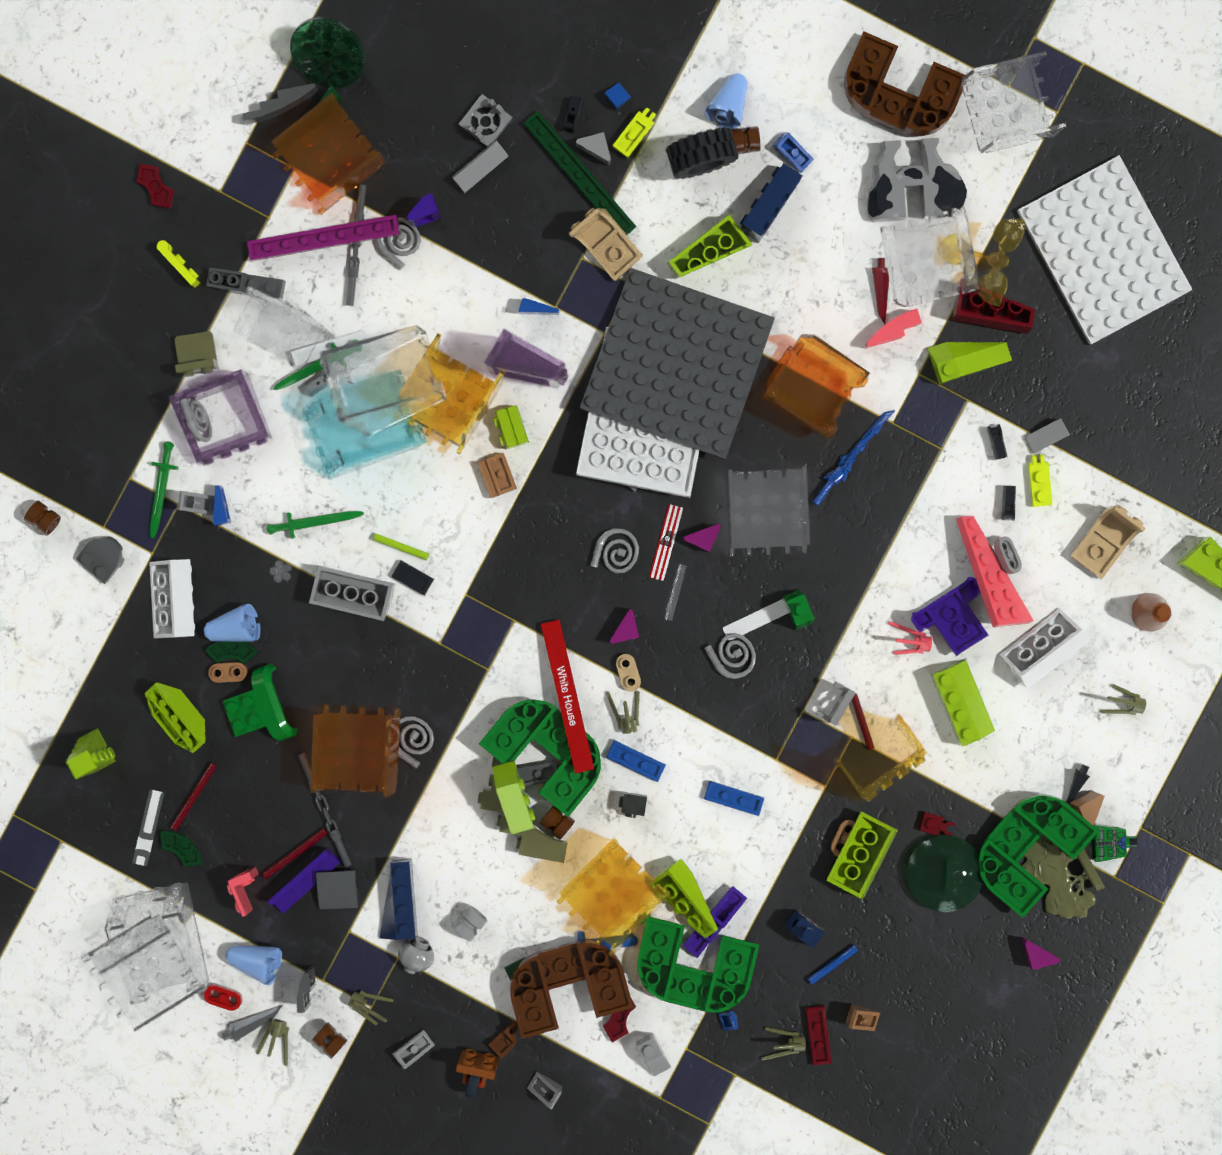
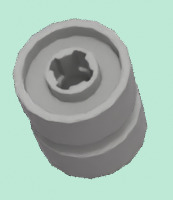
M468 905L462 912L463 917H458L452 924V928L462 938L471 942L477 935V929H482L488 920L480 911Z

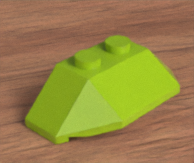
M158 682L155 683L145 693L146 698H148L151 715L175 745L194 753L205 743V719L180 689Z

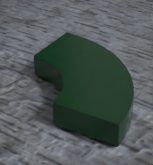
M218 641L204 649L217 664L225 659H235L246 664L259 652L247 642Z
M160 831L162 850L175 853L181 859L183 867L204 864L198 847L191 839L176 831Z

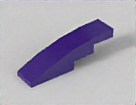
M732 886L710 911L718 930L706 938L694 930L682 946L694 957L698 958L721 929L728 924L747 900V897Z

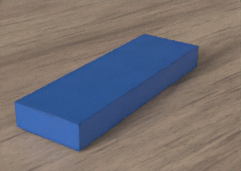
M616 740L613 741L606 758L656 782L659 781L666 764Z
M710 780L704 796L705 800L757 816L760 814L764 801L762 796Z

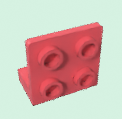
M256 867L235 875L228 881V891L231 896L234 895L236 900L235 908L243 917L253 910L244 886L255 881L254 877L259 874Z

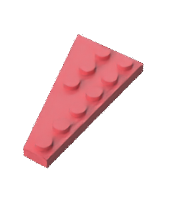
M962 516L956 519L992 627L1021 625L1033 622V618L1007 573L1003 570L999 559L974 516Z

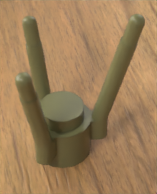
M1111 685L1112 688L1131 697L1125 700L1108 696L1107 699L1127 704V709L1129 710H1101L1102 714L1136 715V713H1144L1146 699L1140 698L1139 694L1132 693L1120 686Z
M607 691L606 695L617 720L618 729H622V734L637 732V726H639L640 692H636L634 719L633 716H629L627 701H624L625 717L621 721L613 699Z
M362 990L360 993H353L348 1003L352 1010L361 1014L374 1025L378 1023L367 1013L383 1022H387L386 1018L366 1007L368 1000L365 997L393 1002L392 998L369 994Z
M272 1019L271 1023L269 1022L256 1052L257 1055L260 1054L270 1034L272 1038L267 1056L270 1057L276 1037L281 1038L282 1034H284L285 1066L288 1065L289 1031L286 1021Z
M769 1027L764 1028L766 1031L791 1036L792 1038L788 1039L787 1045L773 1046L774 1050H789L761 1057L762 1061L790 1054H799V1052L805 1051V1037L799 1036V1032H789Z

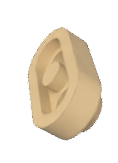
M622 654L616 661L622 686L627 691H636L640 687L641 679L635 659L629 654ZM624 660L629 661L628 667H623L622 662ZM630 678L635 680V684L632 686L627 683Z

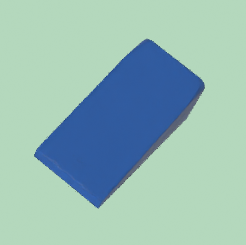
M784 132L772 145L800 173L814 160L789 132Z
M522 298L518 311L519 314L559 315L560 313L557 308L527 298Z
M220 485L215 486L213 526L231 523L224 488Z

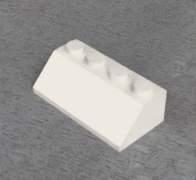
M190 559L149 562L154 638L194 636L195 623L193 618L194 605L192 601L193 586L191 583L192 567Z
M1059 608L999 655L1016 678L1029 689L1089 642L1083 630Z

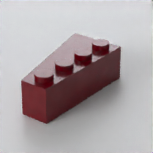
M961 278L957 286L952 321L1028 334L1033 326L1035 309L1015 300H1009L1002 297L999 293H993L978 284H972L968 280Z

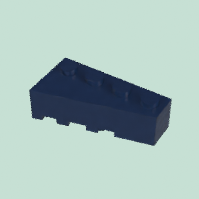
M784 163L781 168L776 167L771 175L774 178L770 184L766 182L761 190L763 194L759 199L756 198L750 207L752 210L748 215L745 214L739 223L742 225L741 230L743 233L760 243L803 177V175Z

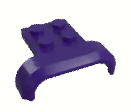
M968 577L962 584L920 611L912 613L911 622L918 632H923L935 625L955 656L960 655L989 636L968 605V603L981 594L977 580L973 577Z

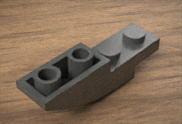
M209 268L206 286L244 295L283 300L286 281L250 275L243 272Z

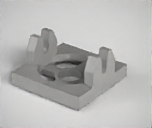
M481 94L460 121L459 126L488 147L499 137L513 118L504 111L501 105H497L493 99H488ZM482 107L492 108L488 114L483 115L476 111ZM496 113H498L500 118L499 127L493 124V117ZM472 116L478 119L479 126L476 130L471 124ZM483 117L491 119V124L488 127H483L480 124V120ZM491 129L494 132L490 135L481 134L483 130Z
M837 681L833 685L843 692L830 714L826 715L819 710L816 712V715L835 726L855 695L854 691Z

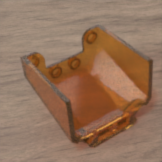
M802 334L793 347L789 346L767 379L765 384L767 390L763 394L762 400L818 435L829 439L838 429L837 422L834 419L840 415L841 407L850 399L853 388L858 389L866 385L870 372L818 336Z

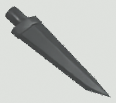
M283 1005L229 1023L230 1030L221 1034L223 1040L225 1041L233 1037L235 1042L239 1041L274 1018Z

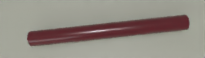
M210 762L170 826L171 829L178 830L216 769L217 765L213 762Z
M322 828L263 872L264 878L268 879L326 836L328 834L327 830Z

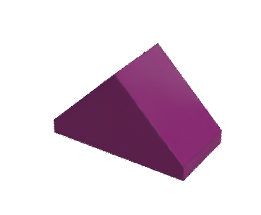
M720 524L684 536L683 539L685 542L710 552L721 526Z
M629 609L609 642L612 644L639 638L634 613L631 609Z
M1026 938L1022 939L1028 966L1032 970L1058 964L1061 961L1054 954Z

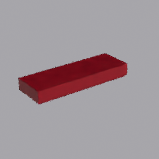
M825 1006L805 1007L812 1065L832 1064Z

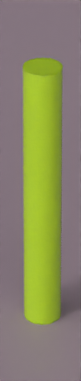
M377 533L374 535V541L426 561L429 557L427 552Z

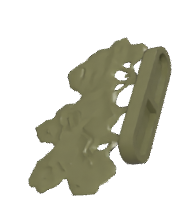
M1042 834L1024 855L1027 860L1022 867L1042 884L1049 885V893L1045 898V910L1047 913L1060 915L1062 918L1067 919L1074 916L1080 919L1086 918L1088 909L1095 905L1096 898L1090 891L1084 890V881L1086 879L1090 880L1096 891L1104 889L1105 886L1084 849L1075 858L1079 859L1084 872L1079 876L1072 875L1067 866L1073 859L1070 856H1066L1053 842L1051 843ZM1074 877L1075 880L1071 881L1069 878ZM1079 881L1077 885L1080 887L1076 892H1073V884ZM1082 890L1083 895L1079 896V892Z

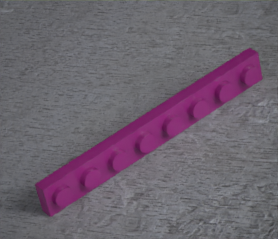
M391 215L247 241L250 260L257 261L400 235L398 216Z

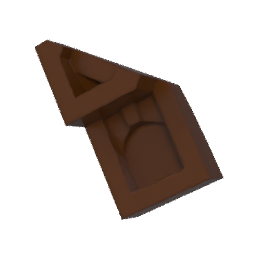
M515 1020L488 1044L500 1059L515 1047L517 1042V1022Z

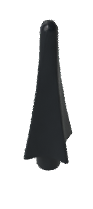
M1082 764L1080 770L1075 769L1066 803L1069 805L1090 777L1087 774L1090 767Z

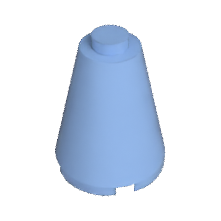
M736 73L728 78L705 110V116L710 122L715 120L718 122L717 126L721 128L736 129L738 126H741L748 85L745 76Z
M243 604L206 623V627H204L205 637L210 641L253 642L258 640L260 637V623L256 624L255 617H258L256 610L251 604Z
M233 945L227 950L226 959L229 965L264 985H271L277 976L274 975L275 970L280 969L282 951L277 947Z

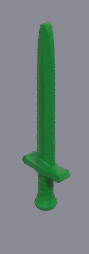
M354 340L350 345L340 350L332 342L333 352L284 378L274 386V390L286 388L339 360L342 366L346 367L343 356L360 350L362 347L360 341Z
M170 441L163 443L164 454L162 463L151 462L152 466H159L150 524L151 538H155L159 528L170 468L173 470L179 469L178 466L169 465L170 454L174 448V444Z
M347 511L292 520V514L288 512V523L268 524L266 530L270 535L277 531L290 530V536L294 539L296 538L295 530L352 520L363 516L364 512Z

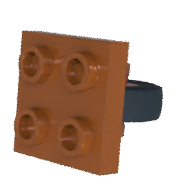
M462 1049L456 1072L464 1073L462 1083L467 1085L466 1097L475 1098L478 1087L485 1088L487 1078L494 1080L499 1057H495L491 1053H477L473 1049Z

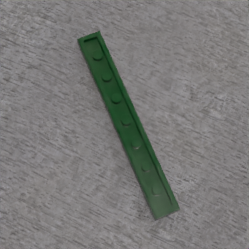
M538 110L523 122L524 126L595 209H606L627 235L637 228Z

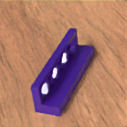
M327 848L273 896L268 903L271 906L275 904L284 913L317 884V872L331 871L341 861Z

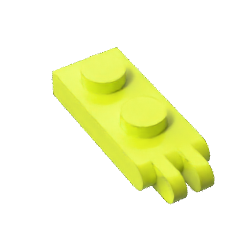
M646 108L643 113L639 111L613 144V148L629 158L654 125L652 120L656 114L652 112L649 117H646L650 111L649 108Z
M1044 454L1039 455V462H1037L1036 455H1032V463H1028L1032 507L1053 505L1048 461L1045 462Z

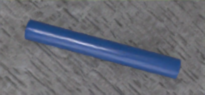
M852 945L810 976L808 980L813 985L858 952V949L855 945Z

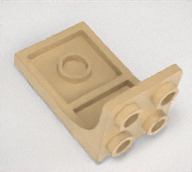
M592 208L585 214L586 219L581 223L580 221L576 222L570 228L572 231L569 235L579 240L610 277L617 281L644 255L606 209Z
M1120 505L1117 507H1106L1070 557L1098 578L1103 579L1131 540L1140 532H1144L1146 529L1142 526L1144 523L1136 517L1132 518L1127 515L1128 511Z

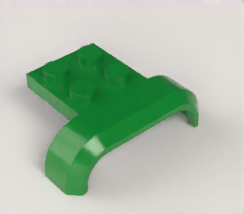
M268 664L253 671L251 677L253 690L223 701L235 737L265 726L272 737L278 741H283L297 735L298 728H292L286 721L272 682V672L276 670L274 665Z

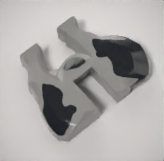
M939 138L921 139L919 141V148L921 149L922 164L909 165L903 168L897 166L894 160L895 154L901 146V140L882 142V153L872 168V182L866 201L867 217L872 222L904 220L906 218L904 187L921 186L923 219L936 218L937 216L954 217L961 211L966 200L967 189L957 169L951 164L943 163L936 150Z

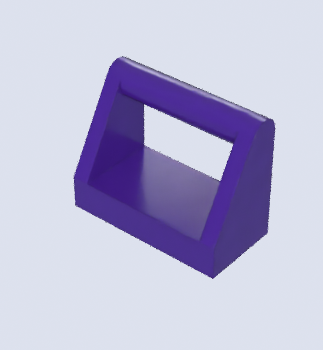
M432 193L423 196L408 214L407 218L412 226L419 227L441 219Z

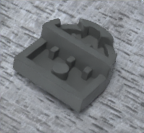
M110 536L98 537L86 544L76 560L102 583L106 584L124 563L123 548L116 539Z

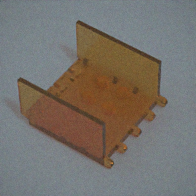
M333 93L271 141L278 149L273 153V157L277 158L282 154L288 162L283 168L284 171L287 172L293 168L300 177L295 182L296 186L299 187L305 183L312 192L307 197L308 201L310 202L317 198L323 206L318 210L320 215L379 170V166L385 162L379 151L373 149L368 153L373 146L363 134L356 138L361 131L351 119L344 123L349 116L340 106Z
M324 705V713L314 714L310 793L324 789L338 790L339 783H341V790L357 791L358 784H360V791L376 792V785H379L378 791L383 793V797L395 794L398 780L401 709L395 710V716L384 715V708H379L378 715L365 714V707H360L359 714L346 713V706H341L340 713H330L329 705Z

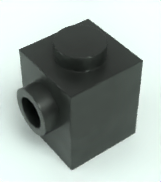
M624 792V796H620L618 805L619 808H622L621 813H625V817L636 818V815L644 816L647 795Z

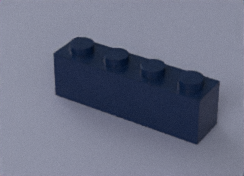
M412 859L392 860L379 939H416L418 930Z

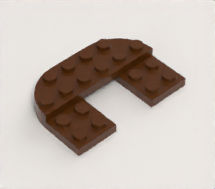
M863 31L844 77L845 94L852 107L869 119L911 136H926L942 129L953 115L969 76L933 62L919 97L883 82L898 46Z
M579 940L533 953L522 960L516 967L510 982V997L521 1039L559 1029L549 990L586 980L596 1018L633 1008L621 962L613 950L597 941Z

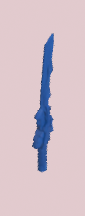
M895 410L884 412L850 453L840 456L839 467L828 472L823 477V480L827 482L812 501L815 505H820L834 484L837 485L841 480L845 482L848 473L851 472L853 462L856 461L855 457L859 452L864 451L867 442L872 436L879 433L882 425L891 417Z

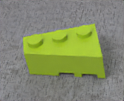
M515 761L492 767L495 788L511 835L533 829V820H536L533 808L529 809L530 799L528 793H524L525 784L523 778L519 777Z

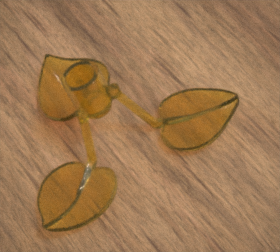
M1005 219L1000 221L993 233L994 240L999 243L997 246L999 252H992L989 256L968 250L971 241L966 235L961 233L951 234L941 243L942 256L950 265L962 264L966 260L967 253L988 259L989 265L994 268L988 271V275L979 277L977 291L980 297L991 305L999 307L1006 293L1008 281L1007 277L1000 272V269L1006 268L1009 263L1005 252L1015 250L1020 244L1025 230V220Z

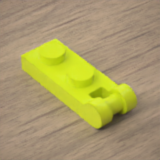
M164 240L159 241L157 249L189 284L196 288L200 284L197 280L199 275L192 268L188 270L185 267L186 261L179 254L175 256L172 253L173 249L169 243Z

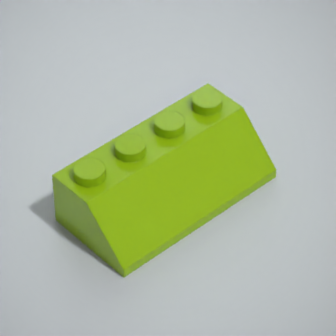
M966 660L930 674L960 746L971 744L995 731Z
M861 811L827 881L863 899L898 829Z

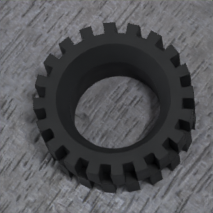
M719 127L714 130L708 129L705 132L701 131L694 135L691 134L686 138L679 139L678 142L671 143L666 148L672 173L676 179L692 178L696 175L700 176L704 173L713 172V170H719L723 166H728L730 163L735 162L739 157L731 129L727 127Z

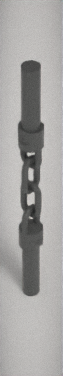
M359 185L354 222L364 220L366 185ZM362 242L352 244L354 248L353 257L349 261L346 306H354L356 279L358 278L360 264L358 248ZM352 261H357L356 267H352Z
M304 752L298 755L309 781L308 785L310 790L316 793L315 801L319 811L324 813L326 817V828L331 840L335 843L344 867H348L352 864L341 840L342 836L336 822L328 814L329 805L326 798L320 795L318 789L321 786L317 778H315ZM323 799L326 808L323 807L322 810L318 800ZM332 823L335 827L334 830H330L329 825H332Z

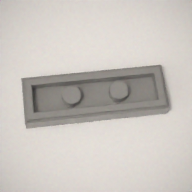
M495 140L452 178L465 193L505 160L508 154L498 141Z

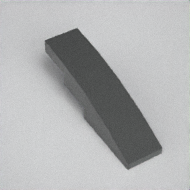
M315 83L278 90L277 99L260 102L261 110L242 113L243 121L249 125L283 114L317 93L318 89Z

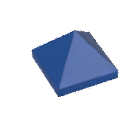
M732 1010L718 1012L724 1031L738 1029L737 1015Z

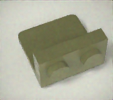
M206 331L177 336L175 338L178 365H175L176 373L183 377L194 376L196 372L206 374L212 373L214 369H219L212 332Z

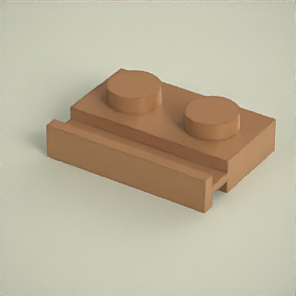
M504 453L478 462L491 499L517 489Z

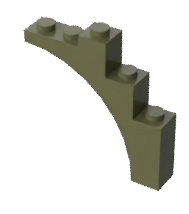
M493 756L492 767L501 765L502 763ZM490 774L488 786L492 787L491 789L484 788L483 792H479L477 803L480 804V809L501 812L502 815H498L497 826L500 827L499 832L511 834L495 788L494 775ZM535 826L533 829L514 834L522 836V838L517 839L516 849L519 850L518 855L564 863L567 841L553 838L541 832Z

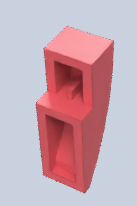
M918 309L905 312L885 324L865 344L866 349L901 339L905 336V329L919 326L922 322Z

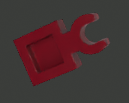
M924 811L919 830L938 836L941 830L945 835L953 836V833L947 832V826H955L956 824L952 821L942 822L943 816Z

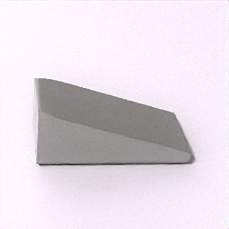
M1060 418L1024 438L1034 454L1070 434Z
M422 1030L393 1052L392 1055L405 1070L434 1047L435 1044L427 1033Z

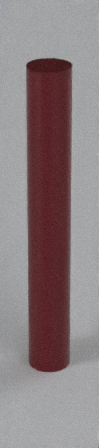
M855 693L851 701L867 750H871L875 747L858 695Z

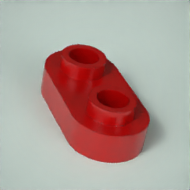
M218 984L210 985L204 992V999L207 1003L229 1011L238 1009L243 1001L242 995L238 991ZM212 991H217L218 996H213ZM230 997H235L236 1002L232 1003Z

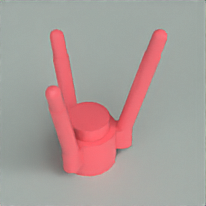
M888 622L889 625L918 636L914 640L897 638L896 642L913 644L914 648L917 649L894 651V655L930 652L932 637L900 624Z

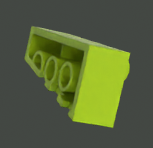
M729 214L666 264L676 277L680 278L752 246V243Z
M1204 537L1177 564L1186 568L1195 576L1200 577L1209 585L1222 591V548L1212 537Z
M98 728L77 739V743L74 745L75 748L72 749V753L66 761L75 779L95 773L116 762L113 749L107 746Z

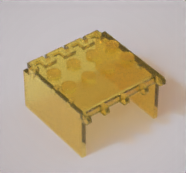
M437 333L399 393L397 409L393 417L397 418L400 413L410 418L409 426L412 427L414 422H417L427 428L426 436H429L432 431L444 438L441 443L445 446L448 441L457 445L459 448L456 453L460 455L498 394L503 383L505 371L501 370L495 382L489 378L482 382L481 380L484 375L472 368L467 373L464 372L467 368L465 364L454 358L449 363L448 361L451 356L439 350L441 334Z
M900 714L896 716L894 723L915 752L865 788L859 787L839 758L835 759L836 767L862 803L865 800L871 801L878 795V791L881 789L885 791L893 785V781L896 778L902 779L910 772V768L913 766L917 768L925 762L926 750Z
M615 838L559 892L561 897L557 900L558 904L566 900L574 908L569 913L571 917L578 912L587 921L582 927L584 930L591 925L601 935L596 941L598 944L604 939L613 948L608 954L610 957L671 896L659 884L652 888L651 886L655 880L645 870L639 875L637 872L642 867L632 857L627 861L624 860L628 853L619 845Z

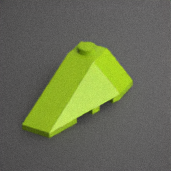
M945 342L927 348L939 385L1012 361L1006 342Z
M682 859L670 865L647 883L660 901L670 904L674 908L673 912L677 915L679 913L687 919V923L704 938L718 930L693 873Z

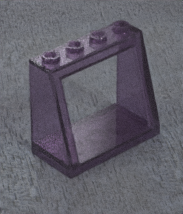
M505 329L502 330L484 362L489 372L495 375L553 388H559L560 385L564 386L569 377L566 363Z
M242 369L169 396L172 407L198 464H203L204 466L212 464L216 458L221 457V459L231 457L232 452L237 450L239 452L247 451L251 445L257 443V446L268 443L267 439L272 438L249 374ZM239 385L258 432L201 453L195 436L186 424L180 400L187 398L189 404L191 400H200Z

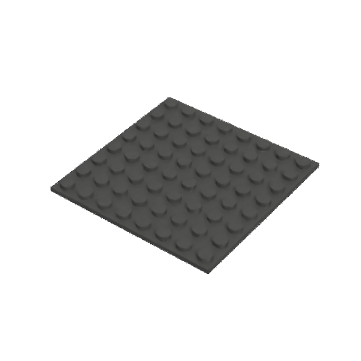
M630 268L580 409L726 460L775 317Z

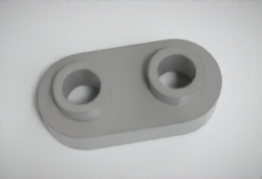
M1006 536L998 538L994 543V549L1003 570L1007 574L1019 572L1022 563L1012 540Z

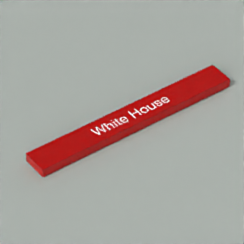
M560 620L543 623L541 627L575 774L594 770Z

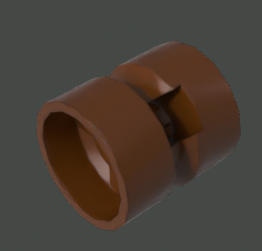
M758 126L747 127L746 131L742 128L731 129L738 154L744 153L745 150L749 152L761 150Z
M38 500L28 509L23 520L32 527L37 526L38 531L48 536L59 524L61 516L53 510L48 511V507Z
M553 805L539 824L547 830L551 829L552 834L561 840L575 823V820L570 816L563 815Z
M327 1022L311 1042L318 1048L322 1047L323 1053L332 1059L344 1046L347 1039L341 1033L336 1034V1029ZM329 1035L332 1039L327 1044L324 1039Z

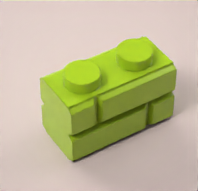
M517 405L495 412L496 417H493L496 428L500 427L502 435H499L502 447L506 446L508 450L529 443Z

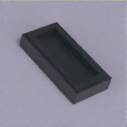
M402 560L391 576L424 596L434 581V578Z

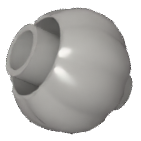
M422 937L405 941L401 944L398 951L399 960L405 967L404 970L410 974L427 970L434 961L433 949L429 945V941Z

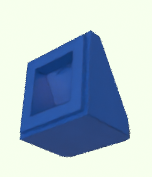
M620 83L604 93V96L616 110L631 98Z

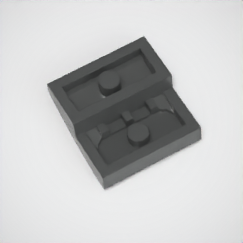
M356 870L322 871L316 873L320 909L358 908Z
M310 966L301 979L297 994V1013L306 1012L311 1005L309 992L316 986L314 966Z

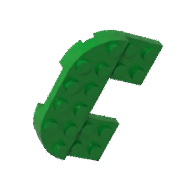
M524 700L507 708L478 743L502 764L515 761L532 739L562 763L538 793L567 817L571 815L594 786L601 770L599 748L594 739L586 733L594 770L575 774L561 711L552 704L541 700Z
M1047 794L1026 797L1013 806L984 840L978 857L981 877L990 891L1024 918L1046 893L1048 888L1018 863L1020 859L1044 834L1075 860L1099 830L1068 803L1058 797Z
M647 916L637 956V972L642 985L652 996L661 1001L711 1013L729 1010L745 997L751 984L759 944L722 935L713 973L676 964L685 928L684 925Z

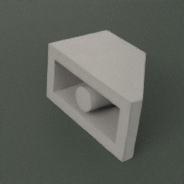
M653 1033L636 1042L640 1055L654 1077L671 1068Z

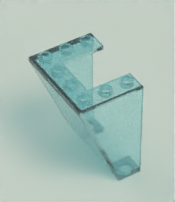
M401 370L316 395L303 408V418L309 424L310 437L312 440H315L317 446L315 448L316 454L322 459V469L329 480L420 447L427 442L421 424L414 425L402 393L407 386Z

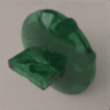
M314 17L302 22L295 29L291 37L290 52L292 59L300 72L312 83L328 88L333 86L336 89L353 84L361 76L366 63L365 50L359 37L345 24L332 18Z
M942 834L925 839L913 850L907 863L906 878L912 894L921 904L935 911L952 912L964 908L976 898L983 884L979 870L978 852L971 844L957 836Z

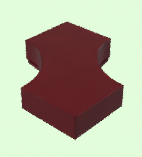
M140 164L136 183L148 189L151 196V205L171 209L175 190L163 184L160 178V168Z
M633 1000V1008L611 1014L609 1020L603 1024V1028L612 1043L629 1033L626 1021L629 1013L636 1008Z

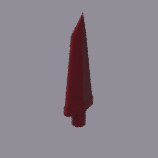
M877 258V267L872 268L877 311L885 325L891 268L885 267V258Z

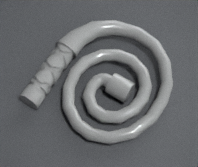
M398 217V222H404L413 229L417 242L412 250L404 252L397 250L392 245L391 237H387L388 247L398 255L408 256L414 254L419 249L421 243L420 233L416 227L411 225L409 220ZM399 225V229H403L409 234L410 240L404 245L400 243L407 236L401 230L400 235L397 236L396 244L402 249L409 248L414 242V235L407 226ZM381 239L375 240L382 256L384 255L385 258L401 270L405 263L392 254L383 245Z
M187 398L180 400L186 424L198 440L203 442L210 441L212 426L203 405L197 400H191L190 404H188ZM208 429L207 437L200 434V432L204 433Z
M613 528L605 531L596 542L590 566L598 567L599 558L606 539L612 534L622 533L627 535L635 546L633 560L623 569H615L608 562V550L617 543L627 547L628 555L624 561L618 562L614 558L615 554L625 557L626 550L621 548L613 550L610 555V560L613 564L623 566L631 560L632 548L623 539L613 540L606 545L603 551V560L605 566L611 572L617 574L627 572L633 567L638 558L639 545L636 538L631 532L624 529Z
M737 633L727 634L722 638L719 643L718 653L725 665L736 668L743 666L748 660L749 652L745 644L739 640L729 642L725 651L728 657L738 658L743 655L740 648L731 654L730 647L732 645H739L744 651V658L741 662L731 663L723 655V645L726 640L734 637L743 640L748 645L752 658L749 667L741 673H730L721 665L711 645L704 648L715 669L721 675L731 679L746 676L752 671L756 661V653L751 642L743 635Z
M406 716L397 720L392 726L389 734V744L396 756L417 769L420 762L412 758V756L404 752L396 744L394 738L396 728L405 721H416L428 731L430 737L428 746L422 750H413L405 743L404 735L406 731L410 728H415L422 733L423 740L420 743L413 741L417 739L420 734L419 732L413 730L409 735L410 744L418 748L427 742L425 729L417 724H409L403 728L400 734V742L402 747L412 754L421 755L428 752L433 746L434 735L432 729L425 721L415 716Z

